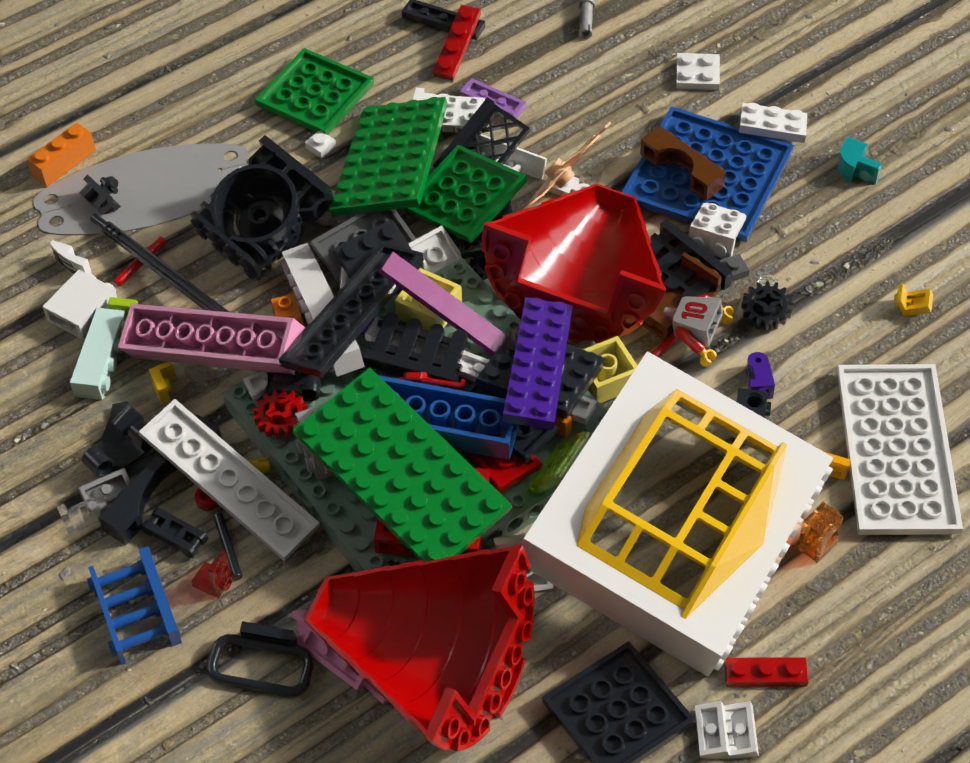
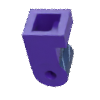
M751 353L748 356L746 375L750 378L748 389L768 392L767 399H772L775 382L769 359L764 353Z

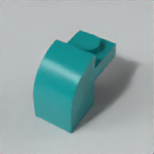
M848 136L840 150L838 161L840 175L849 182H852L854 177L876 184L880 176L882 163L866 157L867 143Z

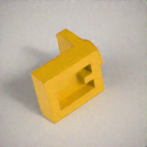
M172 362L159 364L149 369L151 382L161 405L170 402L168 392L172 391L169 381L176 379Z

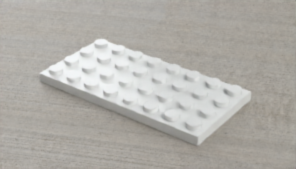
M838 365L837 375L848 459H851L849 468L858 535L961 534L963 525L936 365Z

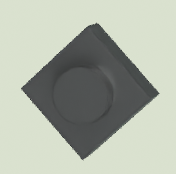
M740 254L719 260L732 270L731 281L749 276L750 270Z

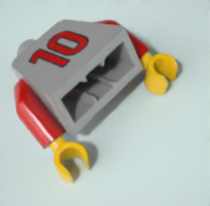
M708 294L695 297L685 296L681 299L677 309L665 307L663 315L672 321L674 335L697 355H701V365L706 368L710 367L717 354L712 349L705 350V347L710 346L720 322L727 325L732 321L734 309L731 306L723 308L721 298L711 297Z

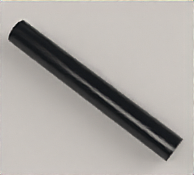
M217 513L213 516L232 578L237 581L242 579L243 575L222 513Z

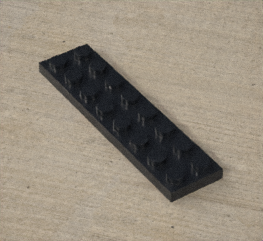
M382 243L279 358L280 367L322 378L398 291V286L378 273L392 252L396 253L417 269L424 260L423 253Z

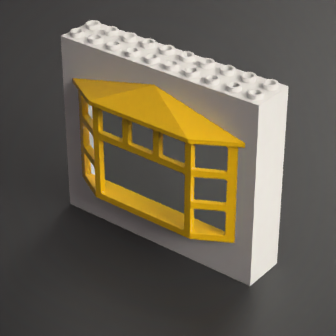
M647 351L524 537L521 545L526 551L531 565L529 570L709 677L713 669L719 671L730 654L735 641L745 627V623L750 618L758 600L767 588L768 582L776 572L778 564L786 554L791 541L796 536L813 502L822 490L823 484L831 474L833 469L829 465L833 457ZM676 404L702 420L698 425H695L673 412L672 408ZM665 419L726 453V456L676 538L613 502ZM708 424L713 425L734 437V443L732 445L706 431V427ZM742 443L769 457L768 463L763 464L739 449ZM733 459L760 473L749 495L742 493L721 480ZM715 489L742 504L731 526L721 523L702 511ZM607 511L634 526L618 556L610 554L590 541ZM696 520L724 535L712 558H707L683 543ZM641 532H645L669 546L667 554L653 577L647 576L625 562ZM678 552L705 568L688 598L681 596L660 583L664 573Z

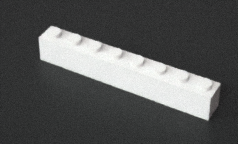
M306 243L283 251L284 261L280 263L309 325L333 299L334 295L309 244ZM356 340L353 341L331 367L337 377L365 367Z

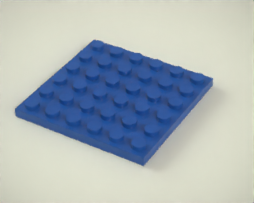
M671 106L660 126L670 131L675 137L687 143L691 148L703 154L716 165L721 166L726 171L724 187L705 201L690 190L691 174L684 167L676 164L656 166L642 156L622 193L636 197L641 208L692 224L703 203H713L723 208L737 210L746 215V220L736 239L747 242L793 153L794 145L770 137L739 133V127Z

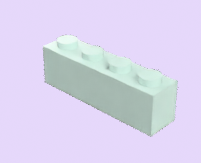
M96 308L70 381L74 397L103 400L105 391L109 390L110 376L116 370L118 353L122 352L118 345L126 321L124 311Z

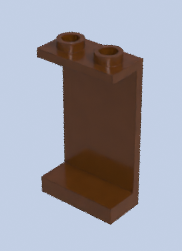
M685 252L682 254V262L679 269L687 266L696 272V276L686 283L689 287L703 277L717 287L721 285V275L716 270L708 268L697 258L691 257ZM680 288L675 292L666 290L658 307L653 314L651 313L643 321L642 326L663 340L674 332L673 324L670 319L663 315L665 307L678 308L683 291ZM712 289L707 294L714 297L720 289L718 291Z

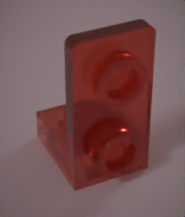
M220 551L212 564L206 561L203 563L191 580L193 587L216 598H220L222 593L230 588L233 578L226 552Z

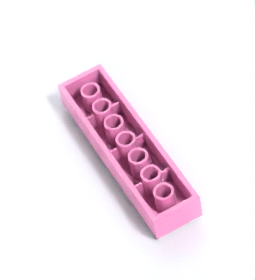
M131 304L118 348L132 358L295 375L294 370L280 367L279 358L306 328L294 318Z

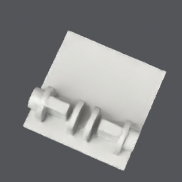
M446 97L448 105L441 127L442 132H454L455 127V133H458V128L462 129L484 102L485 98Z

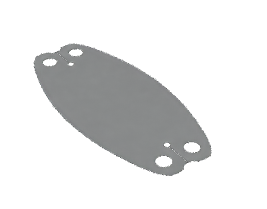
M235 144L175 145L134 152L93 165L52 184L35 196L33 199L34 207L41 212V217L38 220L39 228L44 232L52 234L103 233L102 229L90 220L91 215L94 213L105 221L112 222L122 231L149 227L184 217L193 211L202 210L200 204L203 201L208 204L211 202L210 195L214 192L219 182L240 166L247 165L248 151L245 147ZM228 151H235L238 157L233 161H228L224 158V155ZM218 168L223 169L221 172L217 171ZM87 174L99 185L101 184L100 179L102 177L113 176L118 180L117 194H110L121 206L117 211L111 207L102 215L92 205L100 195L89 203L79 193L87 185L83 180ZM56 195L58 201L55 204L48 205L44 202L46 196ZM67 205L72 206L70 209L65 208ZM60 216L64 219V222L60 226L54 227L50 225V219Z

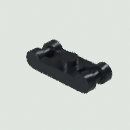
M155 508L151 513L152 517L149 521L146 520L140 526L141 530L148 536H154L182 551L189 558H194L198 553L197 549L199 546L204 545L209 539L202 530L161 508ZM188 536L193 538L190 542L185 541Z

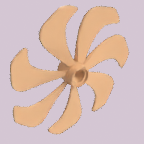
M611 122L597 135L594 134L567 161L564 162L558 158L544 172L548 179L536 191L534 196L516 212L531 207L554 184L561 189L575 175L571 171V167L593 147Z

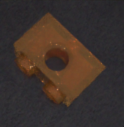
M822 502L803 520L797 548L816 563L820 562L837 545L844 517L837 509Z

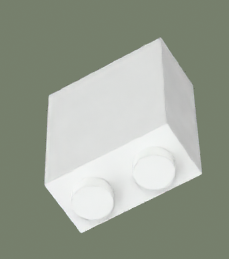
M78 270L43 305L46 319L57 327L84 340L89 331L96 308L109 309V298H117L116 289L110 283H104L94 275Z

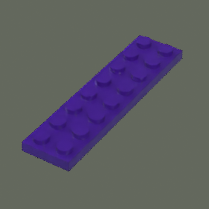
M525 297L502 422L553 430L573 305Z

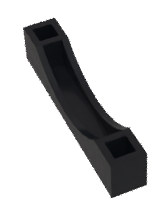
M198 414L196 415L201 422L222 439L220 427ZM160 453L155 455L150 464L135 476L133 482L126 489L120 491L112 504L102 510L98 517L102 530L126 546L141 530L140 526L143 524L145 507L154 490L165 478L178 469Z

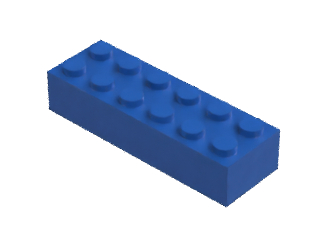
M379 376L455 450L510 460L519 424L502 422L506 399Z

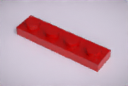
M460 5L433 70L435 77L454 81L481 16L480 8Z

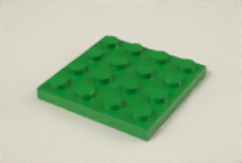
M303 48L255 99V104L316 133L320 131L329 135L374 85V78Z
M457 145L427 177L420 206L403 208V210L436 227L443 225L448 233L472 243L483 231L485 222H491L528 180L523 173Z

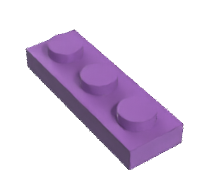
M473 78L460 91V96L485 99L488 97L498 107L516 119L526 109L525 101Z

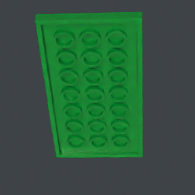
M431 97L429 99L409 100L402 103L391 102L387 105H370L363 108L334 194V199L329 209L332 217L420 206L448 105L446 97Z
M368 368L293 429V434L423 562L460 555L512 509V504L371 368Z

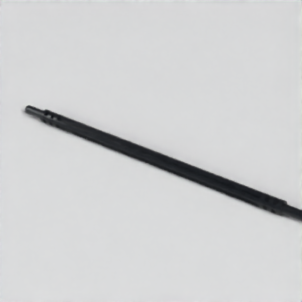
M96 213L91 215L90 220L100 227L105 235L203 310L229 312L112 222L105 221Z

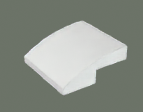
M722 701L695 705L701 758L734 759L759 756L751 701L723 705Z

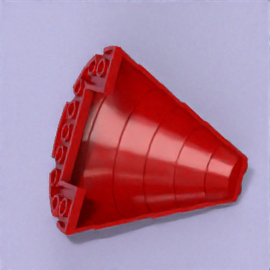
M594 184L541 202V205L503 216L502 219L485 222L481 243V249L485 253L487 263L484 268L489 282L499 299L521 317L525 297L573 305L567 339L569 343L579 344L581 341H595V344L616 336L621 338L640 327L651 313H654L666 291L661 279L662 273L650 246L652 242L637 199L628 194L600 184Z
M516 544L515 546L492 551L485 549L427 562L419 560L395 566L388 565L325 577L322 585L317 590V595L311 607L306 612L304 622L324 642L328 643L345 662L349 663L366 682L371 684L387 702L393 705L408 722L416 727L432 745L447 751L448 749L462 751L474 746L490 732V721L493 717L500 718L520 680L526 659L522 658L523 644L531 640L534 621V582L527 580L526 570H529L531 565L523 546Z

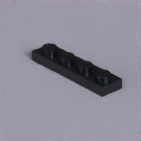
M409 0L402 10V18L450 32L457 12L418 0ZM479 19L471 39L477 40L485 29L484 20Z

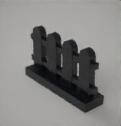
M666 219L660 223V234L654 233L651 235L652 243L650 246L655 256L663 250L668 252L657 261L662 273L661 277L667 278L665 281L667 291L675 292L680 288L683 291V298L685 296L695 297L707 294L712 289L718 291L720 288L725 290L731 286L732 270ZM685 252L691 257L697 258L708 268L716 270L721 275V285L717 287L703 277L689 287L686 283L696 276L695 271L687 266H683L674 274L670 270L682 262V254Z
M393 312L386 314L384 320H378L377 327L380 330L375 342L370 341L369 349L364 348L362 353L365 367L403 377L404 372H426L428 377L432 379L460 383L457 372H461L463 366L459 363L464 349L469 350L471 346L470 342H467L468 337L464 330H456L452 338L446 337L444 328L440 324L432 325L429 332L422 330L421 321L417 318L410 319L406 326L399 325L398 315ZM396 332L403 334L398 348L391 346ZM418 338L425 339L421 353L413 352ZM441 344L449 345L444 359L436 358Z

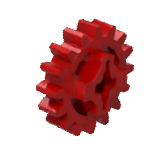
M283 389L281 394L273 390L272 396L264 394V401H257V408L253 409L255 426H258L260 433L265 431L267 438L274 434L276 440H279L281 435L289 439V433H293V425L297 424L295 413L307 410V404L303 402L302 396L296 398L295 391L288 395L286 389Z

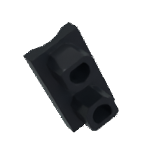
M88 174L83 178L87 185L79 193L89 203L100 195L92 205L102 215L111 207L116 211L121 207L110 195L112 193L117 194L118 180L115 177H102L100 185Z

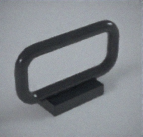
M242 621L240 627L241 635L225 634L220 636L211 648L207 662V673L213 682L220 685L285 697H296L304 693L310 684L314 669V658L307 648L296 645L297 638L294 630ZM232 644L301 657L304 661L300 681L295 686H285L221 674L217 669L221 651L226 645Z

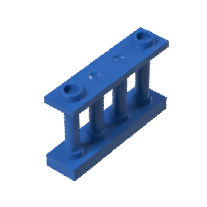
M148 546L139 549L141 560H138L137 564L100 577H97L94 566L88 567L91 577L87 578L91 593L97 592L112 637V641L108 642L112 657L118 656L121 665L126 664L122 651L162 636L164 639L169 637L172 647L182 643ZM140 573L141 575L147 574L148 580L144 581L143 585L104 598L101 587ZM146 594L149 596L154 595L156 601L151 602V606L111 619L108 608ZM154 615L156 617L162 616L163 622L159 623V627L120 641L118 640L115 629Z

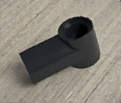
M302 372L295 375L274 373L271 380L272 395L273 390L281 394L282 390L286 389L288 395L295 391L296 396H302L304 401H316L320 396L322 378Z

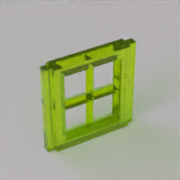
M583 431L557 443L527 491L537 494L560 484L592 434Z

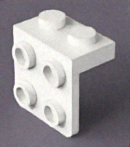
M703 203L690 225L688 236L715 257L724 259L733 256L736 237L746 220V215L737 210L723 208L713 203Z

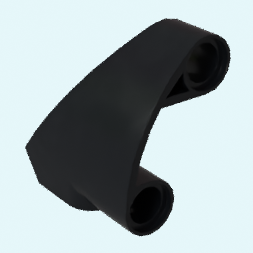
M129 402L112 404L110 416L97 446L89 448L82 456L83 464L98 478L128 467L153 448L139 434V431L147 425L144 417Z

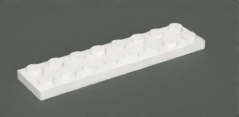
M176 399L139 431L140 436L283 561L293 554L320 527V523Z

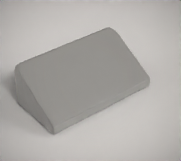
M122 468L78 487L77 490L89 511L116 499L120 491L126 489L131 484L125 468Z

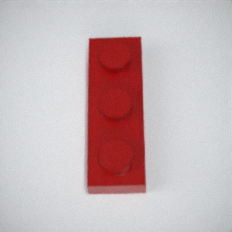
M806 657L727 658L724 662L726 687L808 686Z

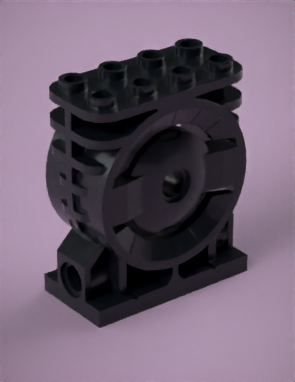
M266 135L259 140L261 147L248 159V165L226 175L210 195L211 202L208 204L203 201L200 204L202 211L200 213L193 211L190 214L192 217L190 221L197 228V234L205 241L207 239L212 241V246L219 253L224 251L233 265L236 267L238 265L242 266L244 273L252 280L254 278L260 280L263 277L261 270L263 268L267 270L272 268L270 261L279 260L283 257V251L294 248L303 236L306 222L317 221L327 210L330 212L329 209L334 199L328 184ZM278 199L288 206L290 210L288 217L283 204ZM231 210L236 213V219L234 215L230 214ZM234 219L236 222V227L242 237H238L235 234Z

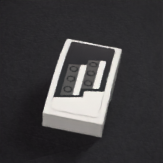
M54 240L50 242L55 259L64 269L73 275L78 270L86 274H92L88 259L76 256L72 246Z

